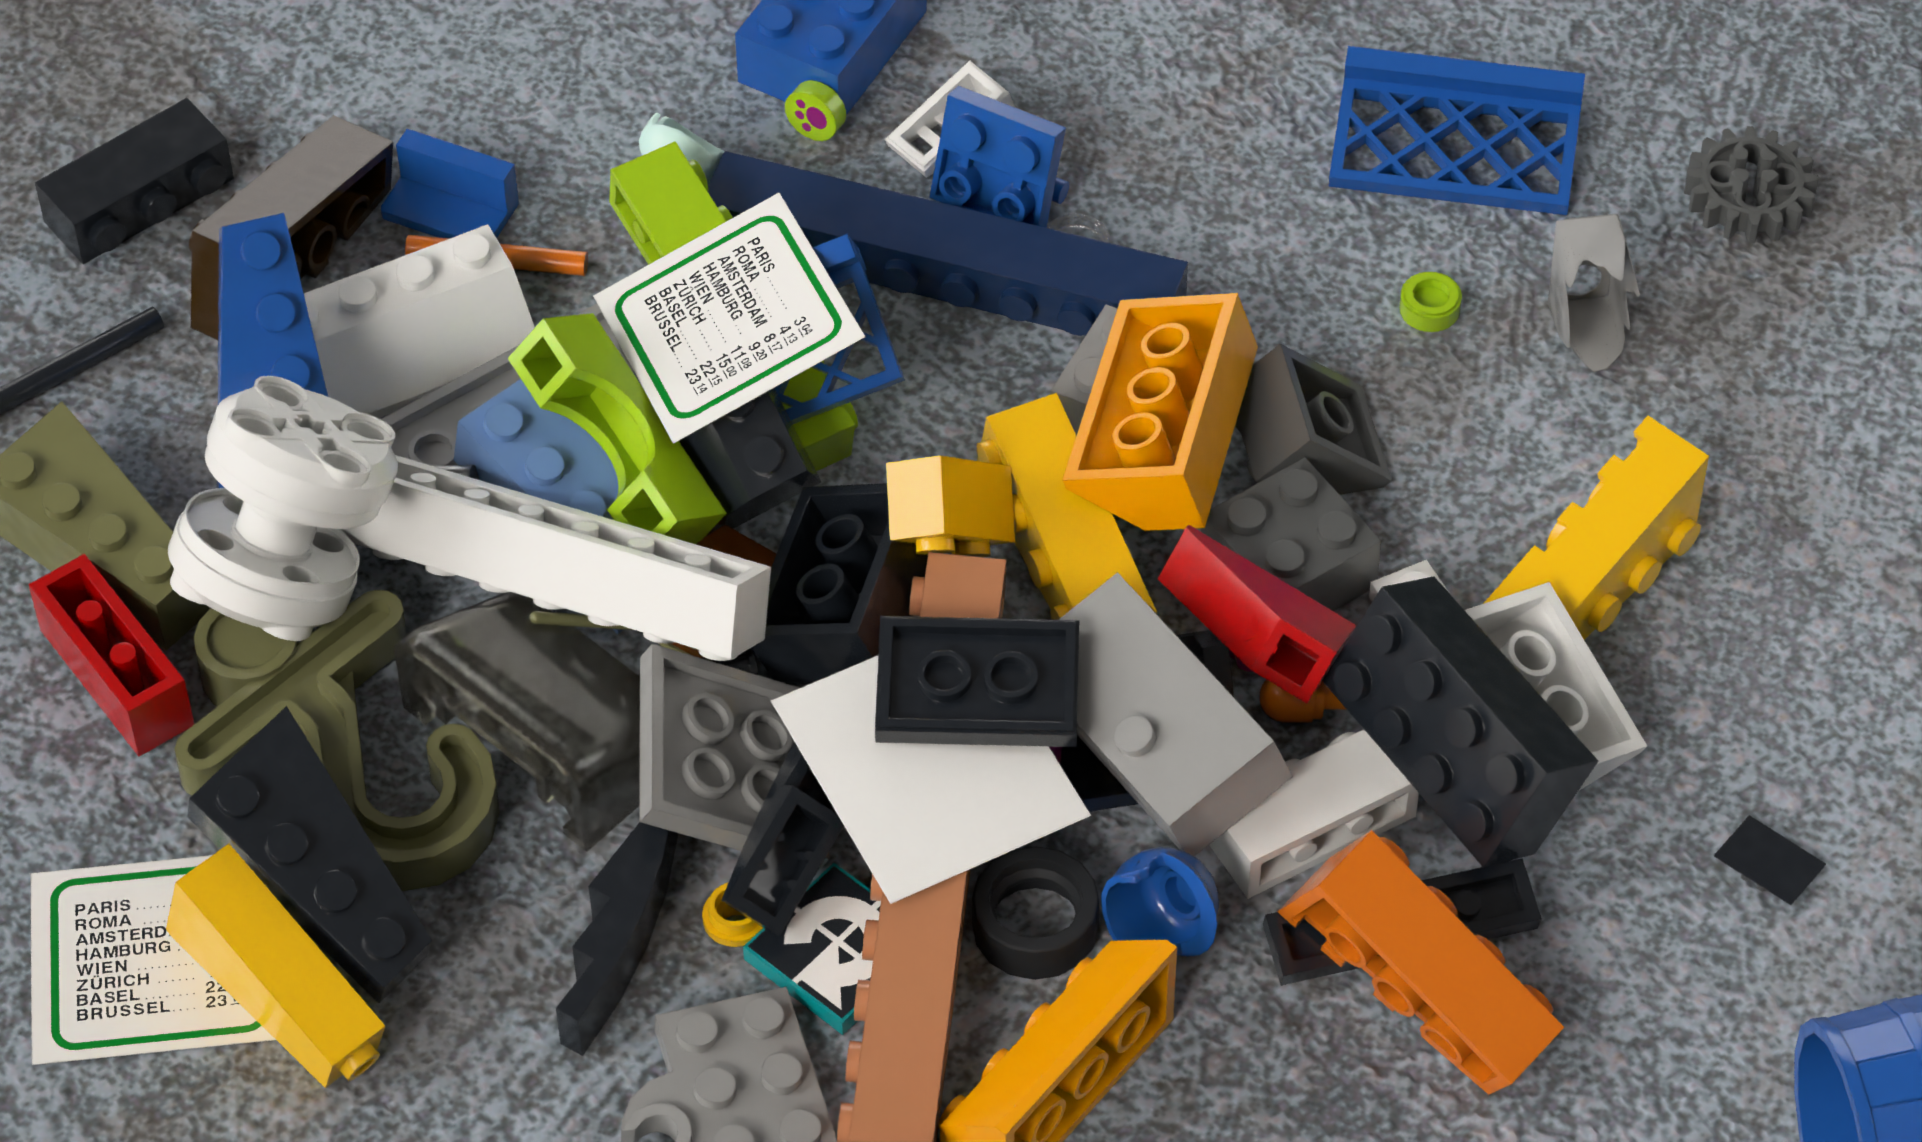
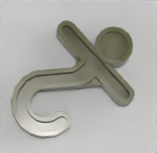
M385 590L368 591L351 602L342 616L334 621L323 624L309 638L302 640L300 643L299 641L275 637L260 627L237 621L212 608L199 620L194 634V644L204 693L213 705L217 707L186 730L178 738L175 745L181 785L191 796L287 706L401 891L437 886L471 868L491 844L500 814L491 754L470 728L459 724L443 725L434 730L428 737L426 749L431 783L440 794V797L431 808L415 816L400 818L388 816L376 810L367 799L355 689L395 659L405 649L407 633L402 602L397 595Z

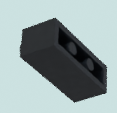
M185 98L36 181L35 186L44 223L82 264H85L99 255L115 249L122 242L150 226L163 222L173 213L201 197L214 193L222 185L233 180L234 175L227 139L188 98Z

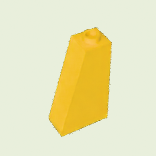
M230 843L175 882L166 926L167 932L318 1082L327 1088L342 1075L348 1081H352L377 1061L380 1056L377 1049L385 1029L384 1023Z

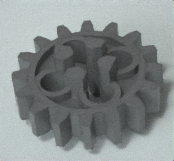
M1747 126L1744 137H1736L1729 128L1722 131L1721 143L1706 137L1702 142L1701 153L1692 152L1684 185V194L1691 195L1689 210L1690 212L1705 211L1702 224L1705 228L1713 227L1718 223L1725 226L1723 238L1730 239L1737 231L1745 232L1748 243H1755L1758 233L1766 232L1769 238L1777 241L1780 239L1782 226L1796 232L1800 229L1802 217H1810L1812 214L1818 185V175L1811 173L1813 166L1812 157L1797 158L1799 143L1792 141L1784 146L1778 144V132L1774 130L1768 133L1765 138H1759L1753 126ZM1747 162L1757 166L1753 187V196L1757 199L1755 207L1745 204L1749 182V173L1746 170Z

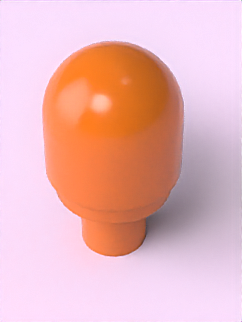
M1268 680L1264 681L1260 689L1259 699L1263 711L1271 719L1278 722L1312 723L1313 719H1322L1324 710H1347L1324 682H1322L1307 704Z

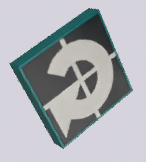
M833 863L809 885L781 935L776 936L765 928L761 929L743 946V956L746 962L780 988L787 987L789 995L840 1034L844 1035L857 1022L854 1020V1005L858 979L869 981L871 979L873 961L862 960L864 930L867 919L879 920L881 901L870 900L871 890L837 864Z

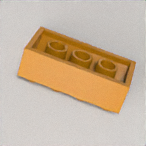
M1238 293L1120 300L1062 481L1067 490L1144 531L1185 529L1188 525L1196 529L1205 528L1258 349Z
M1168 940L1110 941L1094 959L1086 957L1081 960L1069 976L1066 989L1052 1004L1045 1002L1033 1012L1025 1026L1024 1035L1010 1050L1002 1048L993 1055L982 1073L981 1081L967 1097L962 1094L958 1095L948 1104L938 1123L940 1142H1063L1173 1021L1177 946Z

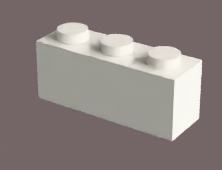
M1365 730L1357 733L1347 732L1335 738L1326 748L1306 758L1286 761L1285 763L1293 777L1209 844V846L1247 899L1328 860L1331 856L1371 830L1376 835H1379L1416 817L1419 793Z

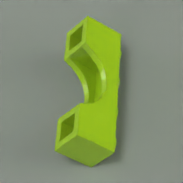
M593 313L543 318L507 358L541 409L560 414L578 424L599 443L608 455L618 479L617 497L607 509L613 520L696 544L727 514L679 441L673 444L643 387Z

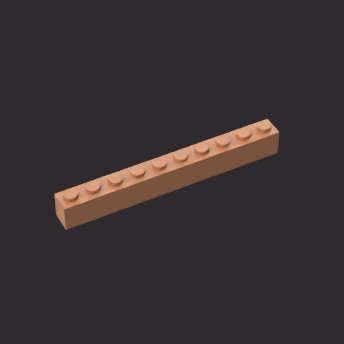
M928 552L925 577L913 576L910 615L920 617L1002 619L1006 589V560ZM971 869L892 904L889 903L872 874L870 900L881 901L879 920L867 919L865 923L862 960L873 961L870 981L858 979L854 1020L865 1021L862 1042L851 1040L849 1042L845 1080L846 1082L856 1083L854 1103L841 1102L837 1142H937Z

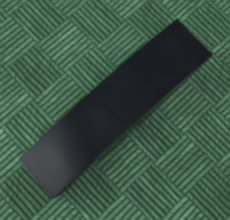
M795 742L765 798L721 900L776 936H780L844 827Z
M639 822L588 886L592 922L572 946L577 982L556 1007L560 1044L581 1056L585 1054L619 1004L648 948L668 890L678 839L677 832Z

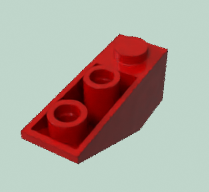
M1191 525L1185 528L1158 577V580L1250 670L1306 704L1322 684L1324 677L1356 627L1354 623Z

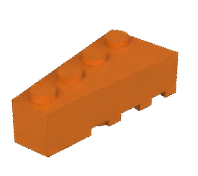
M1371 830L1331 856L1277 913L1295 928L1305 919L1327 939L1322 945L1321 951L1341 968L1348 962L1368 973L1373 978L1372 984L1375 989L1373 995L1392 1012L1395 1010L1406 1017H1412L1414 1014L1424 1022L1420 1027L1421 1037L1488 1095L1511 1085L1564 1029V1026L1552 1015L1553 1007L1549 1000L1533 986L1522 984L1504 966L1505 958L1501 951L1487 938L1474 935L1456 917L1457 909L1450 898L1433 886H1426L1409 868L1410 863L1403 850L1393 841L1385 837L1379 838Z

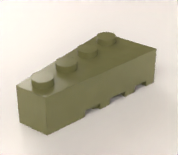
M62 401L0 454V536L51 572L85 553L154 642L166 651L208 612L209 606L180 596L170 585L174 568L169 560L168 546L173 531Z

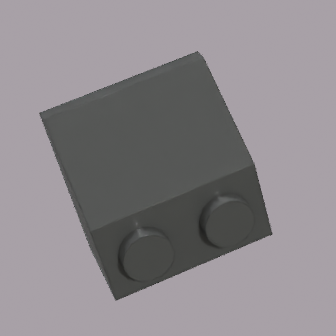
M1282 344L1276 346L1253 364L1235 426L1242 435L1249 458L1247 468L1256 483L1261 482L1304 457L1339 495L1383 488L1392 481L1360 384Z

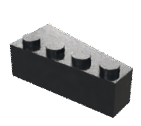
M286 706L189 798L187 818L219 849L230 843L301 928L367 993L380 1003L427 957L432 939Z

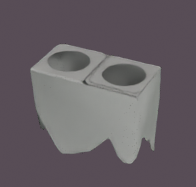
M1608 214L1556 221L1548 294L1549 309L1558 335L1567 348L1571 347L1586 367L1592 371L1606 370L1623 353L1625 342L1624 324L1630 330L1626 292L1634 291L1637 297L1640 296L1619 215ZM1580 265H1591L1599 269L1601 281L1593 290L1580 295L1567 294L1566 284L1572 288Z

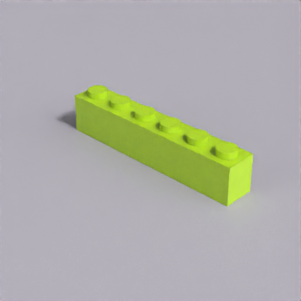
M676 141L610 169L609 203L648 265L733 218L724 205L716 206L708 193L707 179L701 166L694 159L688 161ZM809 368L789 380L783 395L802 403L816 398L827 374L814 368ZM851 402L793 424L816 471L852 455L854 431L858 427V419ZM783 404L785 409L791 408L790 406Z

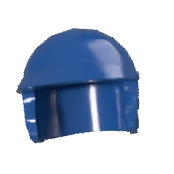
M1170 847L1147 849L1126 860L1114 876L1106 881L1101 893L1102 913L1108 932L1114 941L1168 940L1177 946V955L1187 957L1203 954L1214 943L1217 929L1216 916L1219 910L1218 890L1212 874L1193 855L1181 849Z

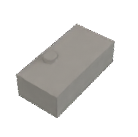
M1118 572L1059 619L1079 620L1077 735L1179 849L1195 857L1293 777L1274 740Z

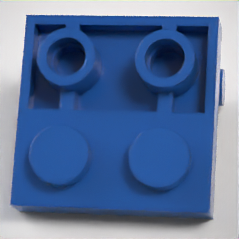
M958 85L947 96L929 198L941 203L1047 228L1051 202L1061 204L1069 190V182L1057 177L1066 127Z

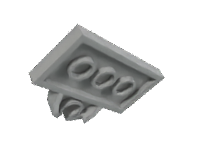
M787 987L655 1015V1033L668 1073L648 1081L630 1098L622 1118L621 1142H638L643 1136L653 1132L664 1133L675 1142H837V1137Z

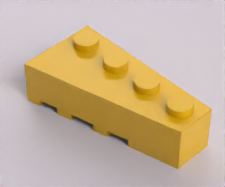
M1057 393L986 416L982 440L977 443V461L1011 466L1014 543L1028 567L1032 581L1040 589L1051 609V619L1059 620L1117 572L1157 614V610L1113 514L1065 488L1062 480L1076 434Z
M1648 415L1634 431L1637 444L1631 454L1624 461L1615 455L1607 461L1597 473L1600 482L1592 491L1587 504L1582 508L1572 501L1557 518V523L1553 527L1546 543L1547 550L1544 552L1534 545L1484 603L1550 582L1584 640L1595 629L1603 632L1616 619L1621 610L1622 603L1635 591L1642 594L1648 590L1658 577L1662 565L1674 553L1678 556L1685 554L1696 541L1701 530V525L1697 523L1709 455Z

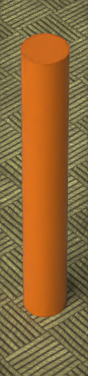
M408 235L405 244V255L449 238ZM500 244L514 269L586 276L588 252Z

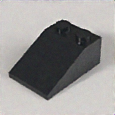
M775 388L679 440V443L727 513L705 537L723 525L734 529L800 494L803 487H813L821 483Z

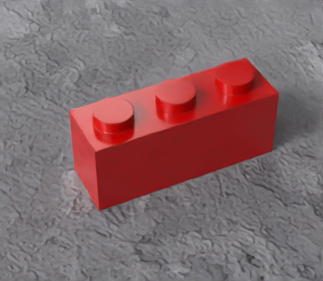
M85 553L28 584L40 631L138 757L186 731L195 724L184 678Z

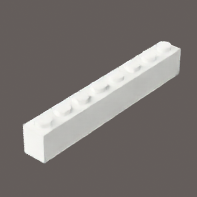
M395 455L398 461L397 475L389 496L381 506L376 518L359 527L341 529L354 544L373 549V554L379 558L389 560L406 559L426 565L425 569L435 575H458L478 581L482 589L490 592H513L533 598V603L542 608L569 609L588 615V620L597 625H621L643 632L644 638L652 642L664 644L676 642L699 649V654L707 659L717 661L732 660L739 654L765 640L770 566Z

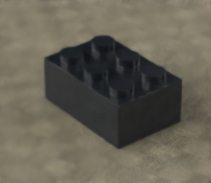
M887 483L803 487L771 567L765 640L752 647L773 680L786 684H811L830 676L833 672L842 671L878 656L880 616L913 617V615H910L913 576L925 577L928 554H917L916 543L890 540Z

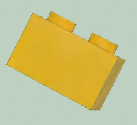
M941 455L886 463L890 540L916 543L917 554L933 552L974 557L991 556L990 545L1015 542L1011 466Z

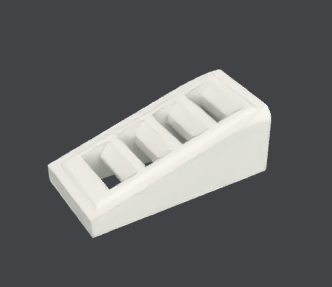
M968 61L885 138L887 145L926 178L934 173L940 137L931 129L938 124L942 127L947 96L958 85L1015 107L1010 93L971 61ZM921 137L933 148L927 154H923L911 142Z

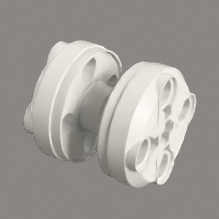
M261 376L255 380L252 388L223 399L217 406L208 431L205 461L209 471L225 488L209 489L194 495L186 504L185 510L180 514L168 546L169 560L174 568L170 579L172 589L190 601L207 605L225 616L260 627L275 637L290 641L306 640L310 637L314 627L329 623L342 616L348 607L357 583L360 557L352 540L341 529L359 527L371 522L376 518L381 506L386 502L398 471V461L391 449L395 438L393 428L375 416L357 412L335 399L305 390L300 385L281 377Z

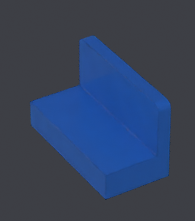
M406 129L396 144L401 177L381 205V215L384 220L435 237L449 239L488 224L497 238L519 205L515 164Z

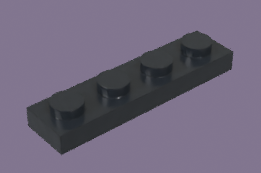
M1523 858L1484 868L1480 867L1421 880L1426 886H1433L1447 895L1457 909L1456 917L1474 935L1483 936L1488 940L1538 929L1542 920ZM1277 912L1265 914L1263 928L1281 986L1359 969L1348 962L1341 968L1321 951V947L1327 939L1305 919L1295 928Z

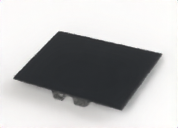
M1750 815L1714 854V857L1741 873V878L1744 881H1753L1757 884V889L1762 892L1769 891L1789 905L1794 903L1826 866V863Z

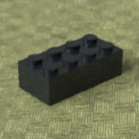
M1435 576L1382 586L1323 679L1325 685L1483 868L1536 854L1598 763L1596 757Z

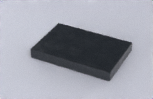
M880 616L875 743L1076 747L1079 620Z

